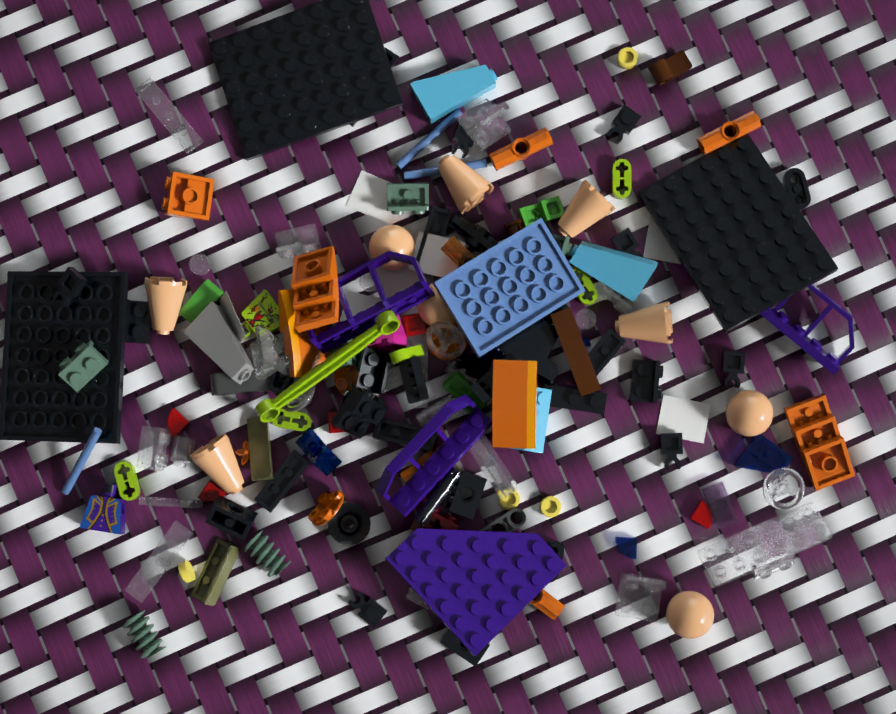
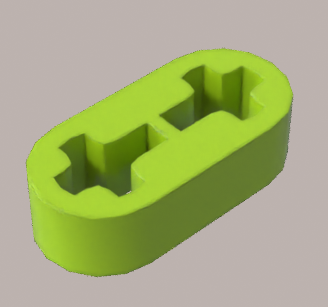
M626 159L615 161L611 170L612 194L619 200L626 199L632 189L631 164ZM620 164H623V168H627L623 173V177H620V171L616 170ZM620 181H623V188L627 189L623 195H620V191H616L620 186Z
M577 267L573 268L574 272L583 275L581 278L582 286L585 287L588 293H593L591 301L582 298L584 292L577 296L578 300L583 305H592L598 295L593 283L586 272Z
M422 345L400 349L389 354L392 364L425 355Z
M287 409L279 410L280 414L284 412L283 415L290 418V422L282 421V424H279L277 419L272 421L279 428L296 431H306L312 424L311 417L308 414ZM301 416H305L304 420L308 421V423L303 425L302 428H299L300 425L298 423H293L294 418L301 419Z
M128 461L117 463L114 468V475L121 498L127 501L137 499L140 495V486L134 465ZM122 465L130 469L127 472V480L124 474H120V470L123 469ZM127 482H129L130 488L135 489L132 497L129 494H125V490L128 489Z

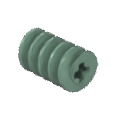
M262 530L247 543L244 550H253L250 557L258 556L256 564L264 562L261 569L263 571L270 569L267 574L268 577L277 576L292 561L283 562L286 555L278 556L280 548L273 550L272 547L275 542L266 543L269 536L261 537Z
M146 610L131 617L122 626L123 629L131 628L127 636L135 635L131 641L132 644L139 642L135 650H143L140 659L149 658L166 648V646L159 647V644L163 641L162 639H154L158 631L150 632L154 624L146 625V622L150 619L149 616L142 617Z

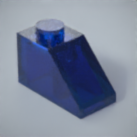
M311 427L296 441V444L309 460L326 476L342 463L335 452Z

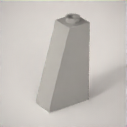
M211 301L186 328L184 333L231 379L241 384L250 377L254 367L226 314L217 304Z

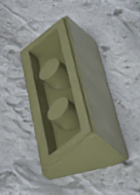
M259 416L247 419L252 481L273 479L269 422H262Z
M217 538L190 596L205 605L214 606L241 548L221 538Z

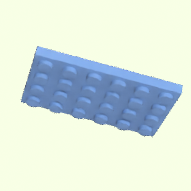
M542 218L433 283L477 358L585 292L584 287Z

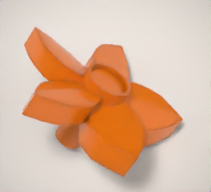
M246 440L243 443V449L235 451L237 455L243 456L241 459L242 466L250 460L249 442Z

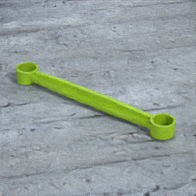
M391 310L382 312L377 316L375 325L327 357L321 364L316 365L274 399H265L259 402L255 407V411L260 420L265 423L275 420L280 414L279 409L326 378L382 334L389 335L395 332L400 326V321L395 313Z

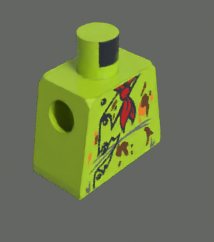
M265 289L241 313L247 321L241 325L246 335L244 339L253 332L262 339L279 330V306Z

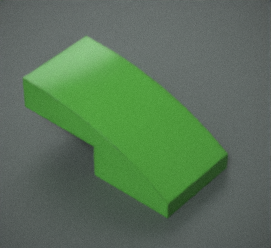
M559 196L542 200L537 204L517 210L518 217L522 221V228L527 227L540 218L543 219L544 223L561 218L564 213Z
M207 279L191 296L179 314L189 323H192L211 301L216 304L224 292Z
M459 370L443 382L442 387L456 399L466 394L480 410L487 405V402L483 403L470 388L472 383ZM470 406L463 408L469 415L474 411Z

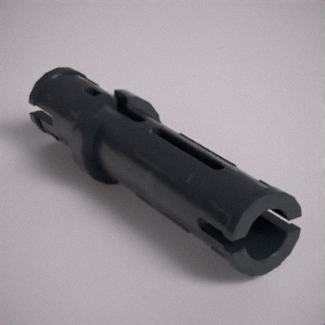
M452 467L441 482L439 481L436 484V489L413 518L423 527L446 495H450L452 492L451 488L462 476L455 468Z

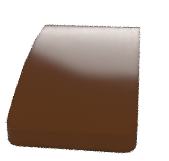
M680 50L667 59L658 60L649 66L648 69L657 85L661 86L691 69L692 64L684 50Z

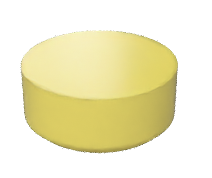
M630 47L622 48L616 58L617 64L622 69L633 68L638 61L637 52Z
M504 489L499 494V504L507 510L516 508L520 502V496L514 489Z
M547 496L541 500L539 508L544 516L555 517L560 513L561 503L556 497Z
M188 560L179 563L178 571L183 581L189 583L195 580L196 575L191 563Z

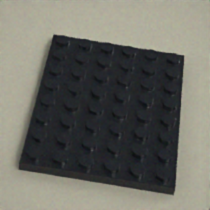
M322 0L208 42L247 161L404 105L369 0Z
M748 134L696 159L638 191L640 200L725 333L838 270L837 265Z
M8 271L0 398V440L87 443L93 429L97 427L102 430V433L96 443L120 444L129 273L79 272L87 279V282L77 297H71V303L67 307H61L60 303L63 298L54 300L53 294L56 291H60L61 287L58 285V282L65 272ZM91 340L94 343L93 347L109 362L83 388L76 392L58 375L61 368L59 365L66 357H73L76 354L74 352L81 343L87 344Z

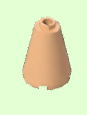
M446 155L439 161L440 166L438 170L461 214L477 206L484 200V193L487 192L489 195L494 189V186L455 155Z
M585 179L560 218L558 230L565 237L570 235L573 238L613 212L616 208Z
M145 277L144 283L152 328L157 330V334L168 335L170 331L175 329L187 288V280L180 278V281L176 282L173 277H150V279Z
M662 302L619 316V320L615 321L616 333H620V337L673 344V338L669 339V336L673 333L671 309L667 310L666 308L670 306V302Z
M225 433L210 440L207 445H202L190 455L192 461L225 493L231 492L233 495L243 488L244 479L229 437Z

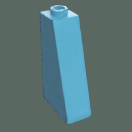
M485 64L410 83V89L430 124H433L454 112L457 108L463 107L496 88L497 76Z
M582 241L579 246L575 244L569 253L572 256L569 263L633 302L658 265V262L585 241Z

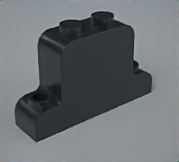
M549 319L538 320L489 351L501 359L511 352L517 360L537 361V379L548 386L553 383L558 373L557 365L548 359V355L558 339L554 323Z

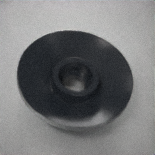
M351 502L343 503L336 515L328 521V529L331 536L343 545L360 543L367 537L371 527L368 512L359 504ZM349 519L354 522V526L351 528L346 526V521Z

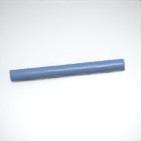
M457 108L399 159L396 165L402 169L459 119L463 113Z
M486 159L464 162L472 169L487 167ZM439 166L406 171L404 172V178L409 180L441 174L438 170Z
M95 427L62 489L63 494H70L102 433L100 428Z

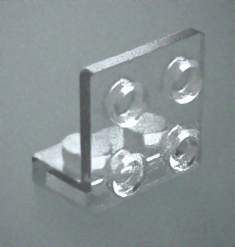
M315 223L274 233L278 248H275L276 253L280 258H285V260L294 259L297 254L322 249Z
M142 426L136 468L163 471L164 467H167L168 454H166V447L171 442V433H168L169 429Z
M621 573L615 615L657 622L661 592L666 589L667 581Z

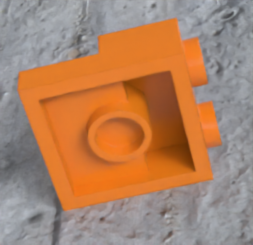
M179 172L170 173V177L166 176L164 189H168L167 197H163L161 209L165 210L164 215L209 221L215 179Z

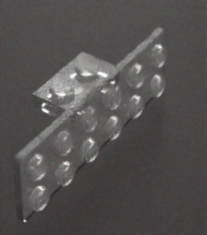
M810 502L697 550V555L714 587H719L749 573L757 580L768 578L776 571L787 570L794 564V554L832 539L833 534L815 504Z

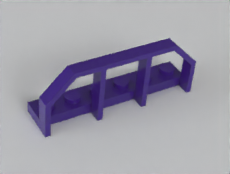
M387 251L338 277L339 299L347 320L341 321L336 326L320 332L317 336H315L313 329L306 332L309 340L324 354L375 325L377 316L382 312L391 310L397 316L435 296V292L425 279L419 262L415 257ZM391 260L413 265L420 281L387 298L376 268ZM370 272L381 301L353 316L342 286Z
M814 284L808 288L828 303V306L805 330L797 324L794 326L789 322V317L784 312H778L789 298L778 303L774 308L771 307L760 313V315L833 375L840 369V363L855 348L853 316ZM833 308L848 320L850 344L838 357L832 352L827 353L823 350V346L815 338L811 340L808 337V334Z
M466 394L446 403L386 466L376 490L406 517L492 426V420ZM470 406L474 411L447 438L439 429L440 426L453 413ZM436 432L445 442L420 466L412 456ZM409 460L418 471L391 497L387 492L395 474Z

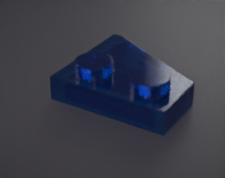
M760 434L751 440L733 465L735 467L781 475L793 458L764 435Z

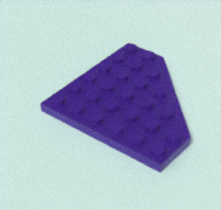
M417 528L385 558L473 656H476L567 566L538 533Z

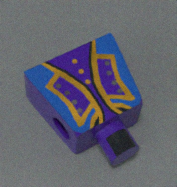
M104 483L102 495H91L80 528L114 534L125 533L126 501L123 498L115 497L117 485Z

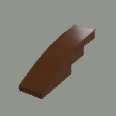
M569 307L551 314L581 397L601 390L571 308Z

